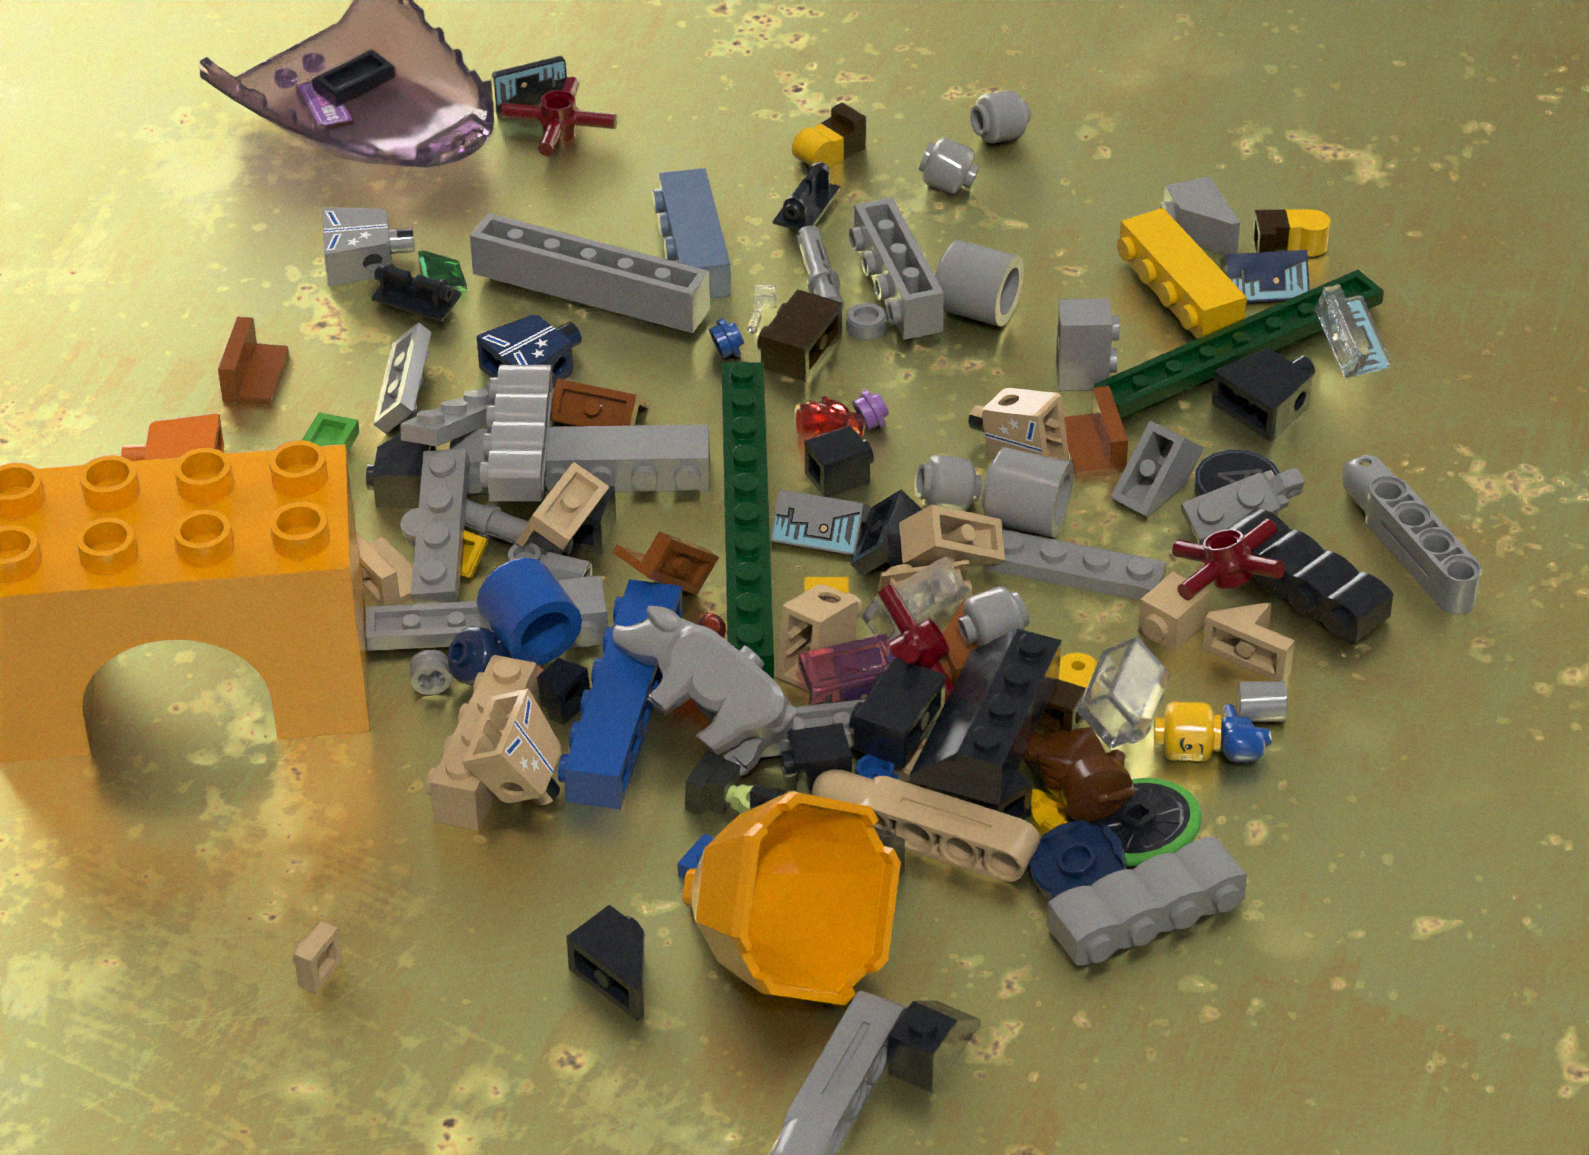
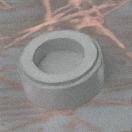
M860 303L852 306L847 311L846 330L852 337L861 340H872L886 332L887 313L882 307L873 303Z

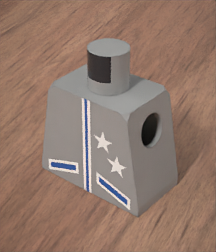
M323 208L324 256L328 286L373 279L375 270L379 265L392 264L391 254L415 252L413 228L389 230L388 214L384 209Z

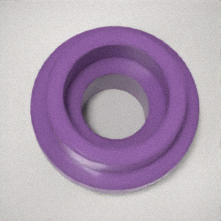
M866 389L859 393L860 397L852 401V404L862 425L868 431L875 427L879 430L886 426L884 417L889 415V411L883 399L878 393L871 395Z

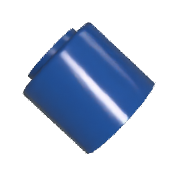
M524 557L506 562L486 577L478 591L476 604L480 615L489 628L497 635L503 647L513 659L534 662L537 665L546 664L561 656L570 648L580 633L582 617L579 609L550 570L538 559Z

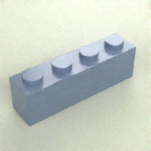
M706 168L659 173V189L653 190V205L655 213H658L660 236L664 237L666 260L709 271L710 298L731 296L730 261Z

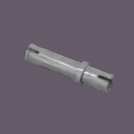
M815 226L801 228L798 231L800 236L796 235V240L809 276L807 279L809 292L842 302V308H844L843 300L838 291L840 287L839 277L831 269L821 231Z
M467 499L466 527L478 531L479 536L487 539L495 537L514 545L517 544L516 541L528 521L501 512V507L494 504L485 506ZM536 531L528 540V542L536 544L543 555L551 552L560 555L563 553L569 556L573 546L572 538L564 550H562Z

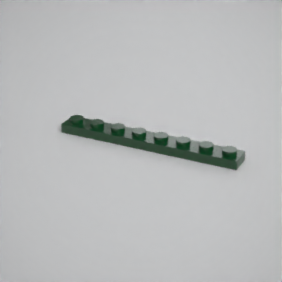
M1355 270L1094 384V388L1110 387L1120 418H1123L1214 378V371L1264 349L1275 351L1343 321L1334 320V316L1340 315L1337 306L1359 302L1364 312L1380 305L1383 302L1384 290L1361 271Z

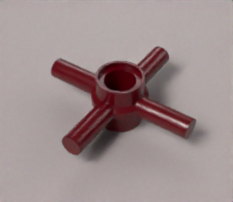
M567 77L561 90H554L544 94L541 98V106L503 102L501 107L502 118L538 121L542 125L543 137L538 150L544 156L553 154L557 142L568 141L574 138L577 134V126L616 129L617 114L583 111L577 108L575 95L579 87V81L575 77Z
M1265 519L1244 536L1238 530H1221L1209 535L1203 541V544L1176 540L1172 547V553L1175 557L1204 563L1202 568L1178 585L1177 589L1180 596L1185 600H1190L1212 582L1218 588H1235L1247 583L1253 574L1276 579L1281 578L1285 572V565L1282 561L1252 555V551L1277 533L1276 524L1271 519Z
M891 583L878 591L877 594L901 632L899 636L889 641L892 652L896 658L902 659L906 663H913L945 674L946 702L953 684L939 660L950 654L948 643L939 627L931 618H927L919 624L915 622L894 584Z

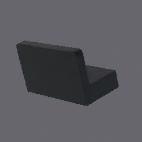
M902 489L872 506L850 564L862 576L885 562H888L891 566L903 564L899 522L921 511L922 508Z

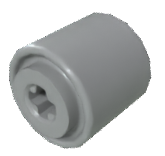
M961 240L953 242L942 256L935 274L944 292L943 311L1003 327L1013 315L1020 297L1024 278V262L1022 257Z
M1003 447L998 452L996 458L991 461L986 473L982 491L984 515L1001 519L1003 527L1056 538L1064 524L1069 507L1074 477L1073 463Z

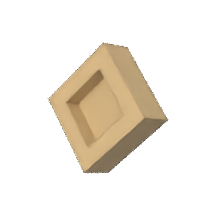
M321 921L308 937L302 938L298 943L293 960L300 988L316 994L342 962L337 927Z

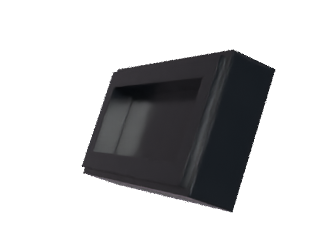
M371 49L312 78V89L332 105L338 107L396 78V67Z

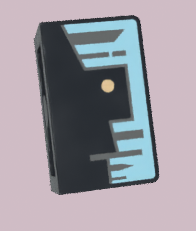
M557 56L495 71L491 74V80L483 81L484 95L496 114L501 113L503 102L524 105L541 104V98L544 94L562 89L567 78L566 61L563 56Z

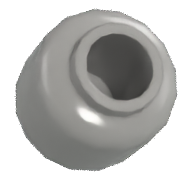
M1010 90L982 95L978 98L970 113L974 133L985 142L993 144L1019 139L1024 134L1031 118L1028 104L1015 91Z
M943 137L936 143L930 141L918 170L923 172L925 184L947 194L956 195L963 186L971 188L979 166L973 164L975 157L973 149Z
M934 455L928 459L926 464H921L917 470L915 494L917 498L922 499L925 507L932 504L966 511L972 501H977L981 495L982 478L980 475H976L973 463L968 459Z
M996 586L968 597L963 604V617L957 620L964 641L967 644L974 642L977 647L986 645L1015 629L1025 630L1024 627L1030 624L1029 615L1021 596L1017 592L1011 593L1007 588Z

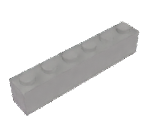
M488 213L470 234L473 274L690 333L696 330L710 310L709 271L491 213Z
M709 424L550 427L544 493H550L573 461L608 486H615V492L710 491ZM478 428L450 441L449 449L466 448L470 457L467 495L489 494L488 488L480 487V463L488 462V459H484L483 456L484 433H491V431H487V428Z

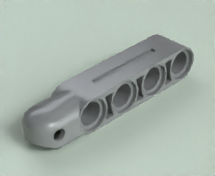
M1363 455L1348 461L1342 470L1343 486L1348 495L1365 513V523L1440 608L1452 614H1464L1473 610L1477 602L1481 577V565L1409 485L1401 478L1396 477L1378 457ZM1362 462H1369L1371 465L1362 466L1361 464Z
M862 990L857 992L786 1114L782 1131L768 1155L837 1154L888 1064V1035L907 1010V1006Z

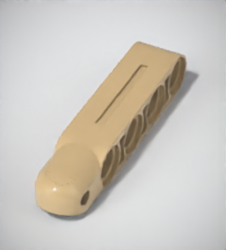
M832 769L821 773L815 779L812 787V795L871 806L879 820L874 827L890 831L894 835L904 838L906 850L1001 881L1014 882L1022 877L1041 840L1037 829L1023 819L887 776H876L871 779L846 770Z

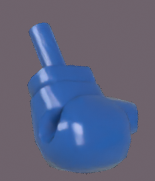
M1226 705L1223 709L1226 717L1221 720V752L1229 761L1234 763L1247 764L1257 762L1264 754L1265 747L1272 743L1270 729L1254 727L1250 718L1238 717L1234 705Z

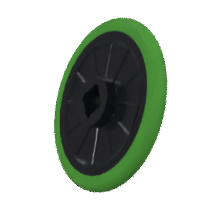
M1157 778L1131 779L1135 788L1133 796L1126 798L1124 804L1110 816L1089 823L1101 827L1100 824L1111 828L1121 839L1127 867H1137L1142 862L1160 854L1176 853L1195 839L1202 820L1201 809L1196 798L1184 787L1171 781Z

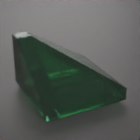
M425 250L418 251L420 275L436 280H446L448 286L453 287L457 291L467 289L458 260Z

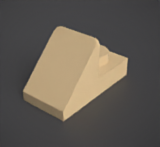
M1261 603L1210 611L1205 616L1202 649L1274 681H1285L1291 674L1295 640L1269 630L1271 604Z

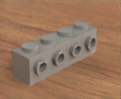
M893 197L855 204L854 228L849 229L851 248L853 252H859L865 275H871L877 299L884 300L890 324L897 325L903 339L943 332L944 292Z

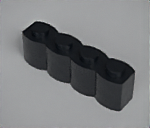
M1255 508L1227 528L1238 530L1244 536L1265 519H1271L1276 524L1277 533L1252 551V555L1282 561L1285 565V572L1279 579L1253 574V579L1265 592L1278 598L1287 599L1298 613L1313 620L1322 621L1333 635L1345 641L1356 643L1391 616L1394 593L1386 584L1371 574L1358 572L1341 555L1323 550L1307 534L1295 529H1289L1273 513L1261 508Z

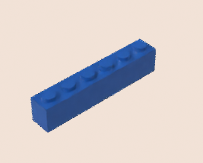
M629 579L623 597H616L613 609L614 624L613 627H606L603 636L602 658H595L593 663L591 690L585 689L582 695L580 722L574 721L571 727L569 738L570 752L569 754H562L559 762L558 781L565 782L566 802L621 810L654 707L647 699L659 686L663 673L660 667L643 664L617 647L613 641V629L616 624L624 627L632 626L649 618L646 612L648 606L669 608L680 618H683L682 586Z

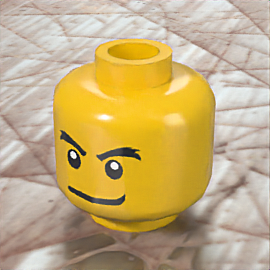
M1170 702L1165 708L1164 717H1155L1154 745H1163L1164 756L1170 762L1205 763L1210 760L1213 752H1220L1221 715L1214 714L1212 707L1205 702Z

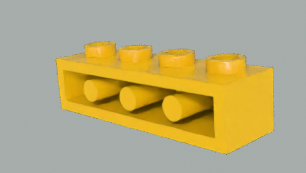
M1164 208L1121 221L1120 239L1117 240V250L1120 258L1136 271L1141 281L1157 294L1161 303L1168 307L1180 320L1182 326L1189 330L1197 339L1245 319L1247 297Z

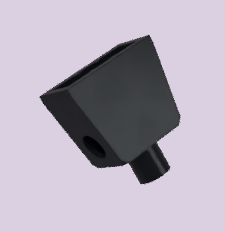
M1264 349L1214 371L1212 404L1271 442L1306 411L1309 405L1311 382L1315 375V367L1306 356L1301 355L1289 361L1272 349Z

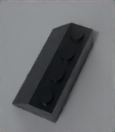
M1015 629L986 645H981L971 650L910 772L909 781L1000 806L1059 681L1062 640Z

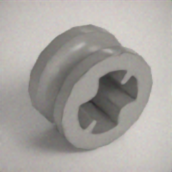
M425 650L417 653L411 659L409 664L411 684L417 692L425 695H435L444 692L450 686L452 676L446 654L437 650Z

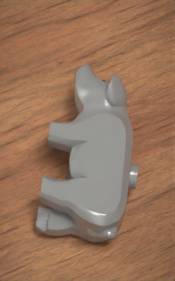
M648 606L646 612L649 618L635 625L624 627L616 624L613 629L614 644L641 663L660 667L663 673L659 686L649 695L648 702L663 716H667L675 708L680 707L691 698L696 707L712 721L696 737L716 756L730 749L724 756V759L741 765L740 776L745 775L758 763L764 749L783 738L787 731L790 730L793 719L797 716L796 709L791 705L781 687L761 669L765 665L764 662L747 646L744 645L739 651L717 632L680 618L674 611L665 607Z

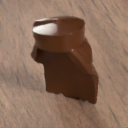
M1093 727L1076 728L1071 733L1065 730L1052 733L1044 732L1043 734L1034 732L1023 755L1025 764L1042 777L1047 789L1059 801L1064 803L1067 813L1075 820L1091 822L1106 818L1116 812L1124 804L1126 798H1130L1135 792L1131 776L1126 768H1124L1125 753L1118 749L1106 753Z

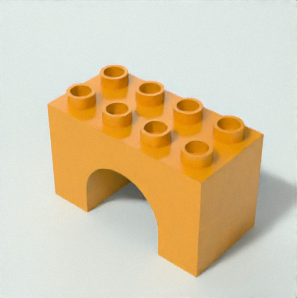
M297 440L284 443L274 450L225 454L214 448H198L188 451L177 458L130 461L122 456L107 455L95 458L85 465L38 469L25 463H9L0 466V763L91 755L94 674L102 665L121 652L142 644L164 640H191L208 643L226 649L252 665L262 676L269 689L277 739L370 732L368 668L365 641V601L346 444L319 446L310 441Z

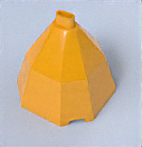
M787 792L738 815L705 847L697 868H691L686 872L682 900L686 906L692 907L695 922L718 963L762 994L846 1005L856 995L853 987L868 972H878L888 962L901 866L894 848L884 846L873 827L879 820L871 806L799 792Z

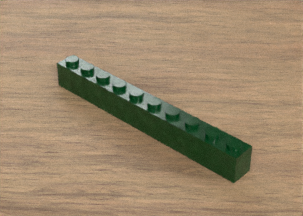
M742 361L737 363H721L727 641L739 651L744 645L750 648L764 662L765 665L761 669L774 680L764 362Z

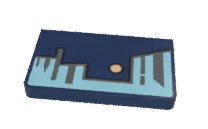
M1307 250L1226 254L1220 259V269L1247 297L1246 303L1286 301L1310 290Z

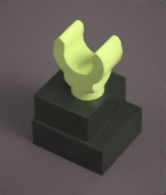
M707 750L686 780L685 810L700 816L703 815L706 809L724 815L731 805L733 809L739 811V814L750 810V790L754 785H740L741 765L724 759V756H716L713 752Z

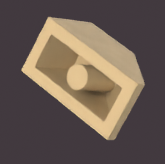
M931 504L899 522L903 564L922 567L929 566L932 562L939 559L953 558L956 561L969 560V567L1005 561L1002 521L999 518Z

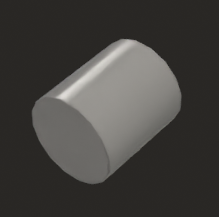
M1239 681L1236 692L1238 717H1248L1252 722H1286L1287 688L1285 681Z

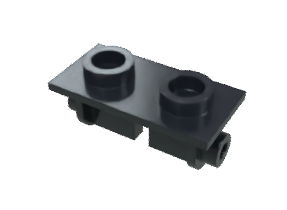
M818 162L810 165L807 170V176L804 177L793 194L786 198L782 209L774 218L773 224L799 231L805 226L816 225L841 190V186L830 183V168L827 164Z
M387 263L384 266L379 265L375 270L374 278L376 281H379L380 286L371 299L378 303L443 322L461 297L462 292L448 286L446 280H436L419 274L416 277H411V272L396 268L393 264Z

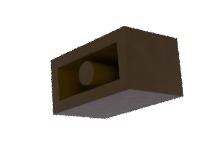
M797 289L787 303L781 304L776 317L769 326H764L759 333L757 348L761 350V362H764V369L806 382L842 335V302Z

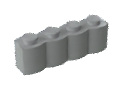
M500 365L498 377L490 378V403H495V405H487L486 425L487 431H491V433H484L483 456L484 459H488V462L480 463V487L488 488L489 501L543 500L553 397L551 365Z
M1217 837L1201 838L1185 845L1176 853L1154 856L1142 862L1133 870L1116 871L1104 876L1091 886L1075 887L1057 895L1048 902L1047 927L1075 965L1082 966L1100 963L1107 960L1118 948L1125 949L1143 946L1151 942L1160 932L1186 929L1192 926L1202 915H1213L1233 910L1245 898L1247 875Z

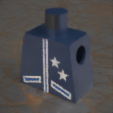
M538 315L524 317L476 336L479 369L490 377H498L500 365H551L554 388L557 378L565 380L573 372L572 348L581 344V333L572 322H567L555 329Z

